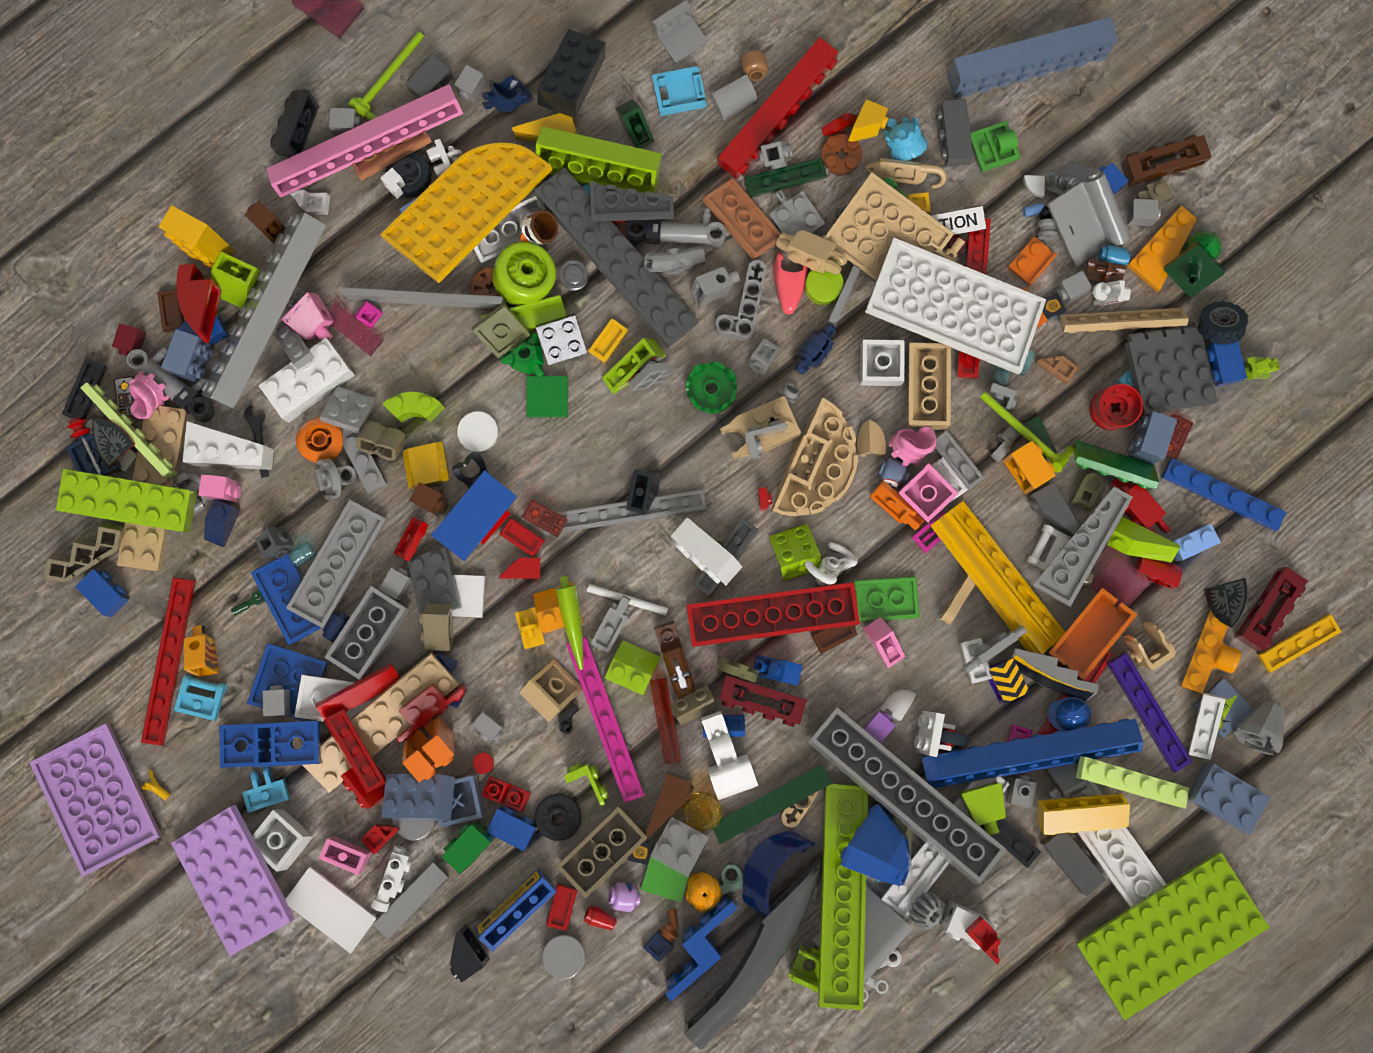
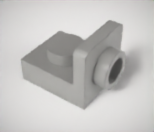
M764 338L752 353L748 366L754 371L765 375L781 349Z
M992 383L987 393L998 402H1003L1004 400V408L1007 411L1013 410L1017 402L1015 397L1016 391Z

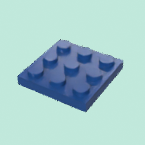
M267 643L247 704L263 709V691L270 690V686L283 685V689H290L291 715L284 716L300 721H309V719L294 717L301 676L303 674L324 677L328 662Z

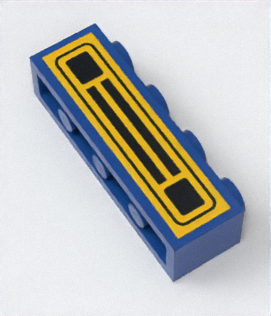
M538 868L475 927L478 939L493 952L557 892L553 882Z

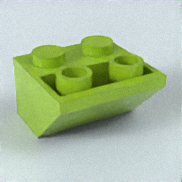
M220 252L211 269V279L222 290L220 299L242 308L243 305L246 306L249 300L247 298L249 291L252 287L255 288L258 283L257 276L260 270L224 252Z

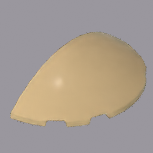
M821 398L794 449L772 507L773 512L786 516L819 513L826 510V507L838 501L853 481L858 463L855 433L852 426L848 425L842 416V411L825 398Z

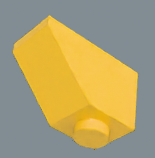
M866 99L848 141L854 142L877 136L880 128L885 129L889 118L886 117L888 108Z

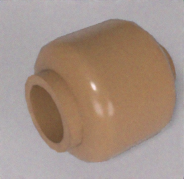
M749 50L741 57L740 63L743 75L747 74L751 81L763 79L768 72L765 54L759 50Z

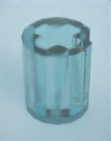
M305 541L290 551L288 556L296 567H300L315 557L316 553L309 542Z

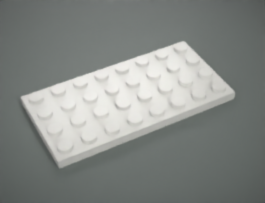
M893 238L865 313L1019 375L1022 372L1046 299Z

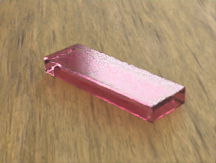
M335 303L330 308L329 313L333 318L331 326L369 356H372L383 340Z

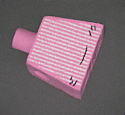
M307 292L282 318L287 325L306 340L315 341L319 338L322 341L327 338L330 341L333 337L327 330L333 323V318L320 296L316 293Z

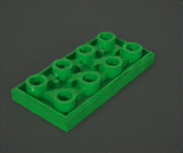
M1077 439L1075 440L1073 445L1075 463L1079 467L1095 469L1098 473L1105 476L1109 474L1116 476L1123 482H1135L1144 489L1149 487L1157 488L1159 480L1155 465Z

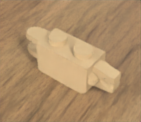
M804 230L798 231L795 236L782 233L776 241V246L788 253L789 260L822 274L827 271L838 275L841 271L839 265L844 266L848 261L845 255L836 252V243Z

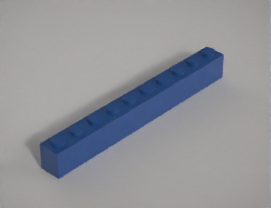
M1121 719L1118 722L1109 724L1103 722L1087 728L1081 726L1070 731L1059 730L1048 735L1037 734L1026 739L1015 738L1010 742H993L982 747L972 746L960 751L951 750L947 753L938 754L937 757L927 755L922 757L926 782L933 788L1079 763L1080 756L1096 760L1141 752L1143 739L1136 719Z

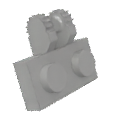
M650 362L646 364L644 369L637 373L628 384L630 390H645L652 384L664 382L666 377L673 373V368L665 363Z

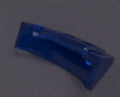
M784 831L771 835L760 842L754 848L753 853L748 857L742 874L743 902L760 915L768 916L770 914V887L777 870L792 854L797 851L804 853L807 847H813L815 843L794 831Z

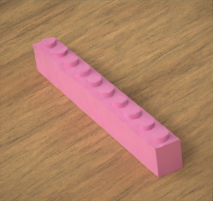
M450 84L266 168L270 183L279 197L282 198L347 168L354 162L357 163L362 161L363 158L373 156L374 153H379L382 149L389 148L393 144H399L408 137L412 138L422 133L421 131H427L463 114L462 109Z

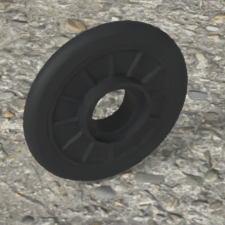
M553 794L544 798L539 803L535 812V823L539 832L544 837L553 841L566 840L578 830L581 823V811L578 804L571 797L564 794ZM556 811L563 813V822L555 823L552 819L553 813Z

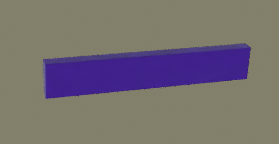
M1123 652L1107 663L1108 667L1171 771L1176 773L1192 763V759L1128 654Z

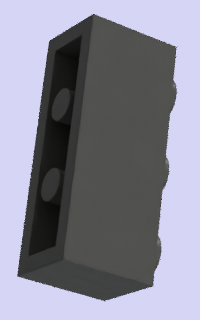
M967 100L942 101L939 109L936 111L937 121H940L941 124L939 140L943 141L941 158L945 160L946 167L969 165L973 159Z
M1073 833L1048 835L1040 844L1080 893L1088 896L1106 881L1102 875L1104 873L1103 869L1096 862L1092 863L1088 858L1090 856L1089 852L1082 845L1078 846L1074 841L1076 837Z

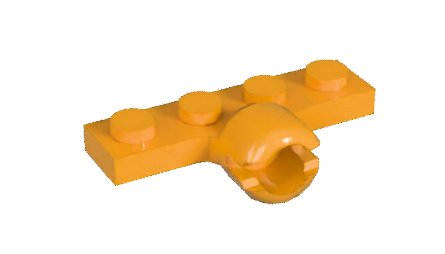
M1211 610L1181 686L1199 694H1203L1213 669L1234 673L1241 658L1240 650L1223 643L1228 626L1220 622Z

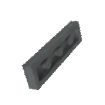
M741 518L721 546L738 561L759 532V529ZM702 571L693 585L711 598L722 582L720 581L717 584L707 573Z

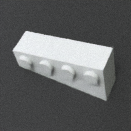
M187 421L183 452L184 463L203 467L272 470L274 449Z

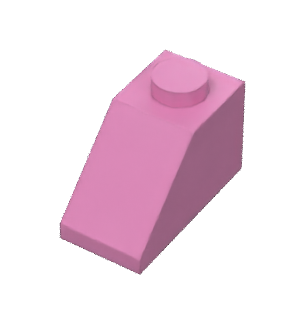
M881 617L863 628L870 643L888 668L905 657L894 632Z

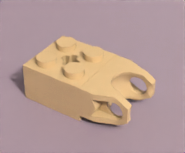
M785 396L740 414L728 425L720 428L722 434L737 432L745 438L744 446L732 454L733 460L741 457H751L745 433L749 432L748 429L751 427L761 426V429L769 427L770 421L778 420L787 424V431L755 439H760L763 453L800 437L801 431Z

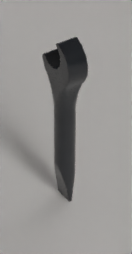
M250 405L244 412L245 420L252 429L255 443L264 445L262 425L265 415L261 413L259 416L254 417L252 415L254 407ZM260 469L261 478L269 477L268 470Z

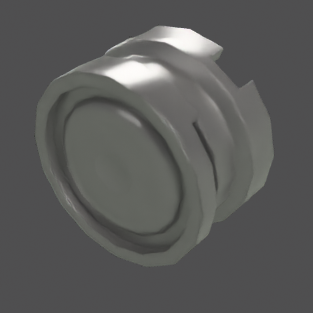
M570 260L565 262L560 268V280L566 289L578 291L586 286L588 272L582 262Z

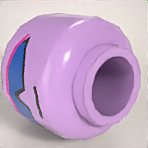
M617 882L614 887H610L608 903L611 904L614 910L631 912L635 906L640 904L641 894L637 892V887L634 884Z

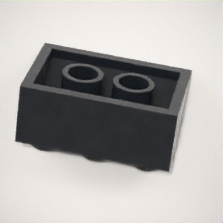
M307 89L291 91L290 96L285 101V110L278 119L277 131L272 135L270 141L271 148L278 155L290 158L301 153L304 149L319 109V105Z

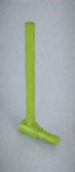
M418 31L363 98H352L348 106L351 109H355L364 119L367 118L370 121L377 118L371 112L369 103L424 38V35Z
M986 391L980 398L1029 442L1033 441L1034 444L1037 443L1041 447L1043 454L1053 465L1054 472L1059 473L1069 461V457L1074 452L1072 446H1067L1061 454L1054 453Z

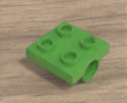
M1007 121L971 133L972 150L981 173L1018 161L1021 158L1017 149L1018 140L1016 133L1013 129L1009 128Z

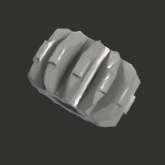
M923 892L920 898L916 897V901L912 903L913 907L909 910L912 922L925 931L927 929L932 930L935 925H939V921L944 919L943 914L946 913L943 900L931 892L927 894Z

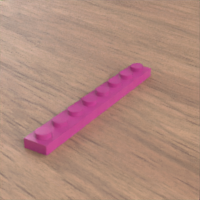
M583 637V670H579L570 644H566L624 803L644 796L645 794L587 638Z

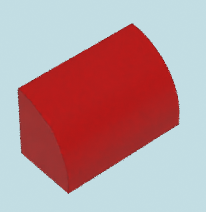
M1138 557L1132 573L1169 589H1175L1179 586L1183 569L1181 566L1171 562Z

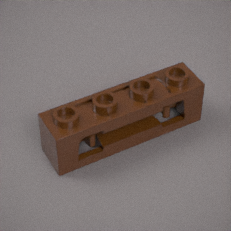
M1191 135L1181 142L1174 140L1160 148L1153 146L1143 153H1130L1122 162L1121 167L1124 176L1129 180L1127 182L1129 187L1205 165L1212 156L1205 136L1196 137V135ZM1184 151L1181 154L1182 158L1155 165L1153 169L1148 170L1151 167L1150 163L1177 156L1180 152Z

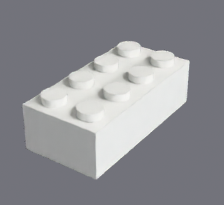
M327 338L310 349L314 358L299 370L291 362L259 385L280 417L288 423L332 393L337 386L340 387L355 376L333 343Z

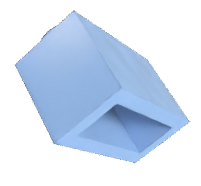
M1212 524L1202 526L1172 540V542L1181 546L1173 560L1174 562L1185 560L1221 543Z

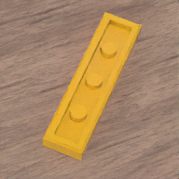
M1327 614L1258 653L1257 656L1267 673H1271L1342 631L1333 616Z

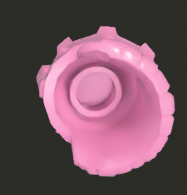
M143 371L139 372L129 382V389L135 400L130 407V411L138 419L150 418L154 410L164 405V401L169 399L168 395H163L162 390L165 388V385L163 383L158 385L153 380L154 374L150 373L148 376H145Z
M924 426L918 432L912 429H901L891 437L892 440L889 442V446L893 447L894 450L891 454L893 458L898 456L904 461L902 465L908 466L909 463H915L917 467L927 454L934 451L937 439L933 429Z

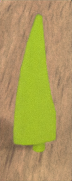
M568 575L559 577L561 587L555 588L558 604L574 658L579 670H583V635L576 584L569 585Z

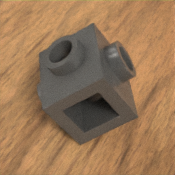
M267 528L255 539L263 557H284L294 546L286 528Z

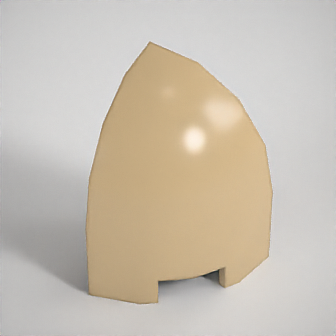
M871 420L866 421L862 425L857 436V454L861 457H867L869 453L877 454V456L886 455L884 433L881 427Z

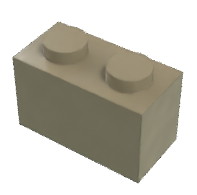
M426 603L424 611L420 612L419 617L420 624H423L421 642H424L425 650L450 651L453 643L452 604Z

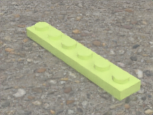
M86 382L81 387L112 422L127 432L134 441V446L163 477L172 479L177 474L172 469L174 465L167 458L163 459L158 454L160 450L154 444H149L145 440L146 435L140 429H135L131 425L133 421L127 415L121 414L118 411L119 406L113 400H108L104 396L106 393L97 384L93 386Z
M1080 756L1076 778L1186 809L1189 787L1088 757Z

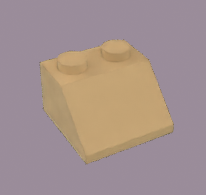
M554 659L525 685L520 694L550 722L583 689Z

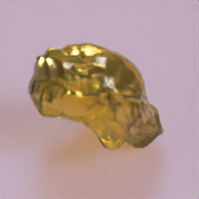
M704 791L695 793L691 796L690 800H685L682 805V812L686 817L687 825L695 830H711L719 824L722 818L721 803L716 795Z

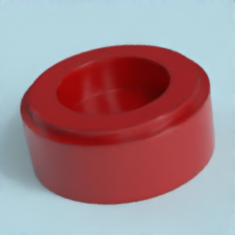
M479 753L473 759V768L479 774L489 773L494 767V759L489 753Z

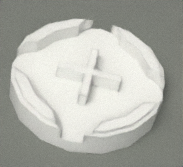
M472 412L461 419L457 435L460 443L467 450L483 452L495 445L499 432L496 421L489 414Z

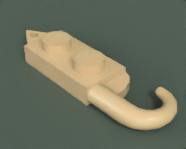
M880 158V161L866 166L867 171L874 173L880 179L885 180L888 177H892L898 183L917 185L925 180L927 173L938 174L940 181L937 184L931 185L932 189L943 186L947 180V174L942 167L921 164V162Z

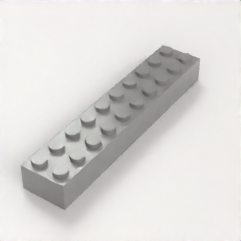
M305 212L294 213L285 220L284 226L286 228L283 233L277 236L275 240L277 245L274 251L268 254L266 258L268 263L265 269H261L259 272L256 287H252L247 296L249 300L246 306L243 305L238 313L240 318L237 324L232 325L229 331L231 336L228 342H224L221 346V355L218 361L215 360L210 368L212 373L209 379H205L201 386V390H203L201 395L234 409L326 227L325 224Z
M839 708L834 710L809 740L808 743L974 884L982 882L1006 851L1005 847Z

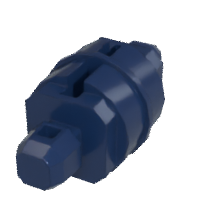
M827 324L821 331L814 330L803 341L796 354L801 359L795 365V370L799 374H805L810 369L809 366L817 369L823 360L827 358V355L834 346V342L830 339L836 333V328L833 325Z

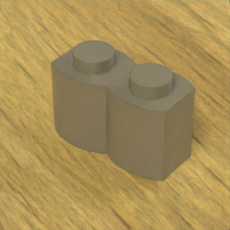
M366 421L356 438L357 449L392 461L396 460L405 444V433L396 428H386L380 423Z

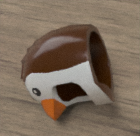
M534 210L527 213L520 223V242H531L537 245L552 242L558 235L556 217L546 210Z

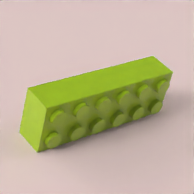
M542 126L536 142V155L551 165L552 171L547 176H554L565 167L578 183L590 185V181H594L604 186L610 184L620 189L627 190L632 188L636 189V192L646 193L648 191L656 193L659 184L662 153Z
M63 469L56 511L180 532H191L197 491Z

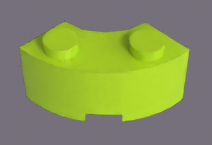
M420 392L400 393L383 403L401 422L412 417H421L432 422L445 409L438 400Z

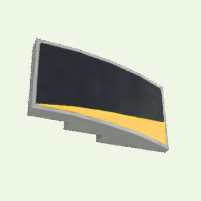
M1016 648L1008 657V660H1015L1021 674L1043 687L1062 695L1077 697L1088 702L1098 691L1099 684L1077 680L1078 671L1058 667V658Z

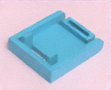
M698 66L652 75L660 116L701 109L707 106L706 100H704L705 93L701 74H698L700 73ZM666 86L668 99L661 101L659 87Z

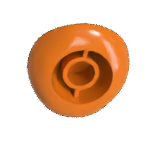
M320 417L313 418L307 421L298 431L296 436L297 449L304 458L314 463L325 458L334 460L340 454L343 446L342 430L340 427L320 421Z

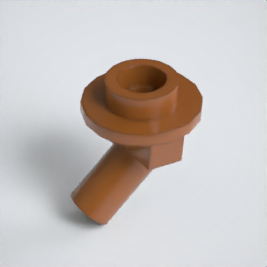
M676 909L668 910L669 924L659 927L662 930L660 934L670 942L672 939H678Z

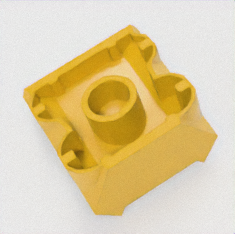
M443 442L430 443L402 451L408 489H416L419 482L431 487L432 485L443 484L449 480L450 473L446 466Z

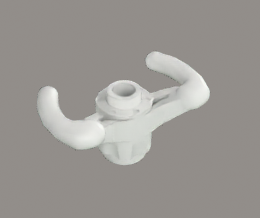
M829 542L828 548L830 550L836 551L846 558L838 560L835 557H825L818 569L811 561H806L805 567L816 577L819 585L830 586L836 583L837 577L842 571L857 564V557L847 548Z

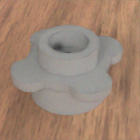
M793 383L783 384L782 389L778 391L781 396H785L786 400L791 403H795L796 398L800 397V390Z

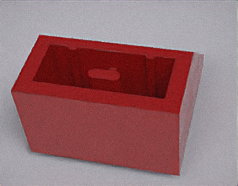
M378 767L380 773L382 774L384 780L386 781V776L384 775V773H383V772L380 770V768ZM351 768L341 775L343 779L342 784L348 791H353L357 796L355 798L356 802L362 808L370 809L383 801L385 784L365 794Z

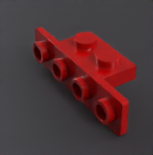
M433 683L399 709V712L408 721L410 726L400 733L396 740L399 743L404 739L406 741L409 740L416 733V729L420 726L424 728L432 721L431 718L437 713L441 715L445 712L452 701L457 702L465 695L466 685L464 683L460 684L445 697Z

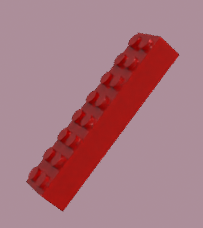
M854 582L687 605L692 647L860 624Z

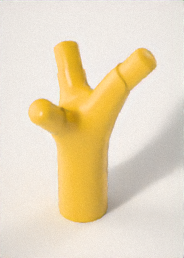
M149 770L151 783L145 782L142 790H150L164 801L167 800L171 794L158 784L153 770Z

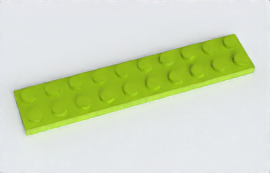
M831 784L825 788L818 1007L863 1010L866 875L841 866L842 859H840L844 847H848L857 828L862 825L868 816V793L860 786Z

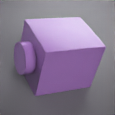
M876 711L862 729L881 744L896 725L892 723L893 718L885 711L883 713Z

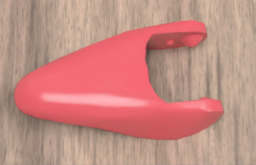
M778 252L772 268L774 282L783 312L785 314H793L802 297L810 268L802 265L803 269L799 272L784 271L781 268V261L784 259L782 252Z

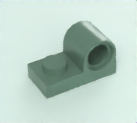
M733 862L724 864L721 870L723 882L719 883L721 893L725 894L746 887L740 867ZM730 868L737 871V876L733 879H729L725 875L726 871Z

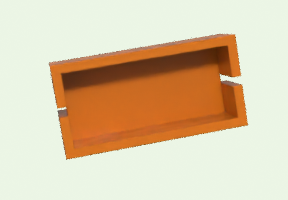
M1103 588L1048 653V656L1058 658L1057 664L1060 667L1064 668L1066 665L1067 669L1078 671L1077 680L1084 681L1137 616V613L1122 602L1116 609L1114 606L1118 599Z
M438 714L431 718L432 721L424 727L432 737L430 740L420 728L415 731L416 733L409 740H404L402 764L419 783L423 779L429 780L436 773L435 769L441 765L444 767L453 760L454 732Z

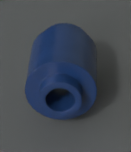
M340 611L338 614L333 613L323 629L324 633L322 636L334 643L350 617Z

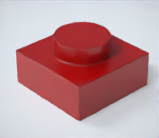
M767 487L758 488L760 511H766L769 509V505H772L771 492L767 493Z

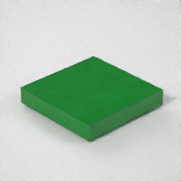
M527 376L526 417L568 418V376Z

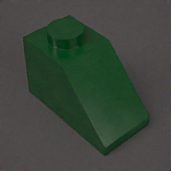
M633 99L615 108L621 124L634 147L642 149L655 142L640 106Z

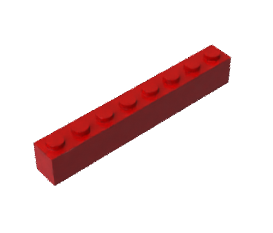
M819 37L720 154L718 165L735 179L740 174L743 176L748 171L751 161L753 159L756 161L760 157L759 151H762L761 146L771 144L777 130L781 131L786 126L788 117L791 114L794 116L800 108L799 104L811 96L814 86L816 84L819 86L826 77L825 73L828 70L832 71L838 63V51Z

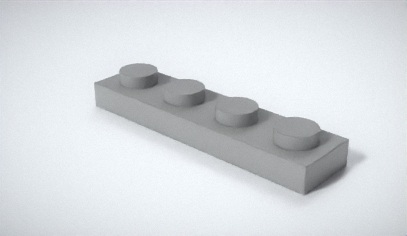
M341 428L343 447L367 493L370 494L386 486L387 482L373 455L356 448V438L359 433Z

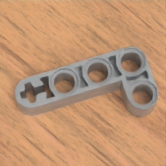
M754 260L748 266L738 317L723 314L716 319L715 331L719 336L739 341H748L752 338L766 276V265L763 261ZM756 269H759L758 278L755 280L754 272ZM754 287L758 290V293L752 295L747 290ZM745 307H751L753 308L754 312L752 314H746L743 311V309ZM727 322L730 327L723 330L719 327V324ZM746 326L750 329V332L743 334L739 331V328Z

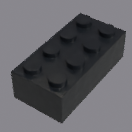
M568 29L537 89L538 105L576 118L605 59L606 42Z

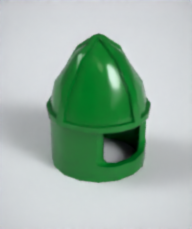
M1200 231L1190 238L1183 249L1184 252L1199 241L1212 257L1216 259L1221 253L1222 246L1216 232Z

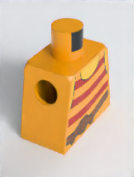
M205 626L192 627L193 637L184 639V670L198 677L219 674L215 640L206 636Z

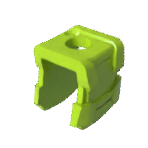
M801 945L788 976L793 982L818 992L820 949L816 947L809 949ZM811 959L815 962V968L812 971H806L803 968L805 960Z

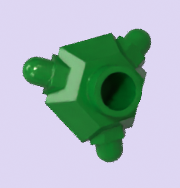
M532 333L530 338L523 340L510 349L508 355L502 356V364H509L513 369L528 375L544 376V371L541 368L543 367L544 360L542 346L538 342V334Z

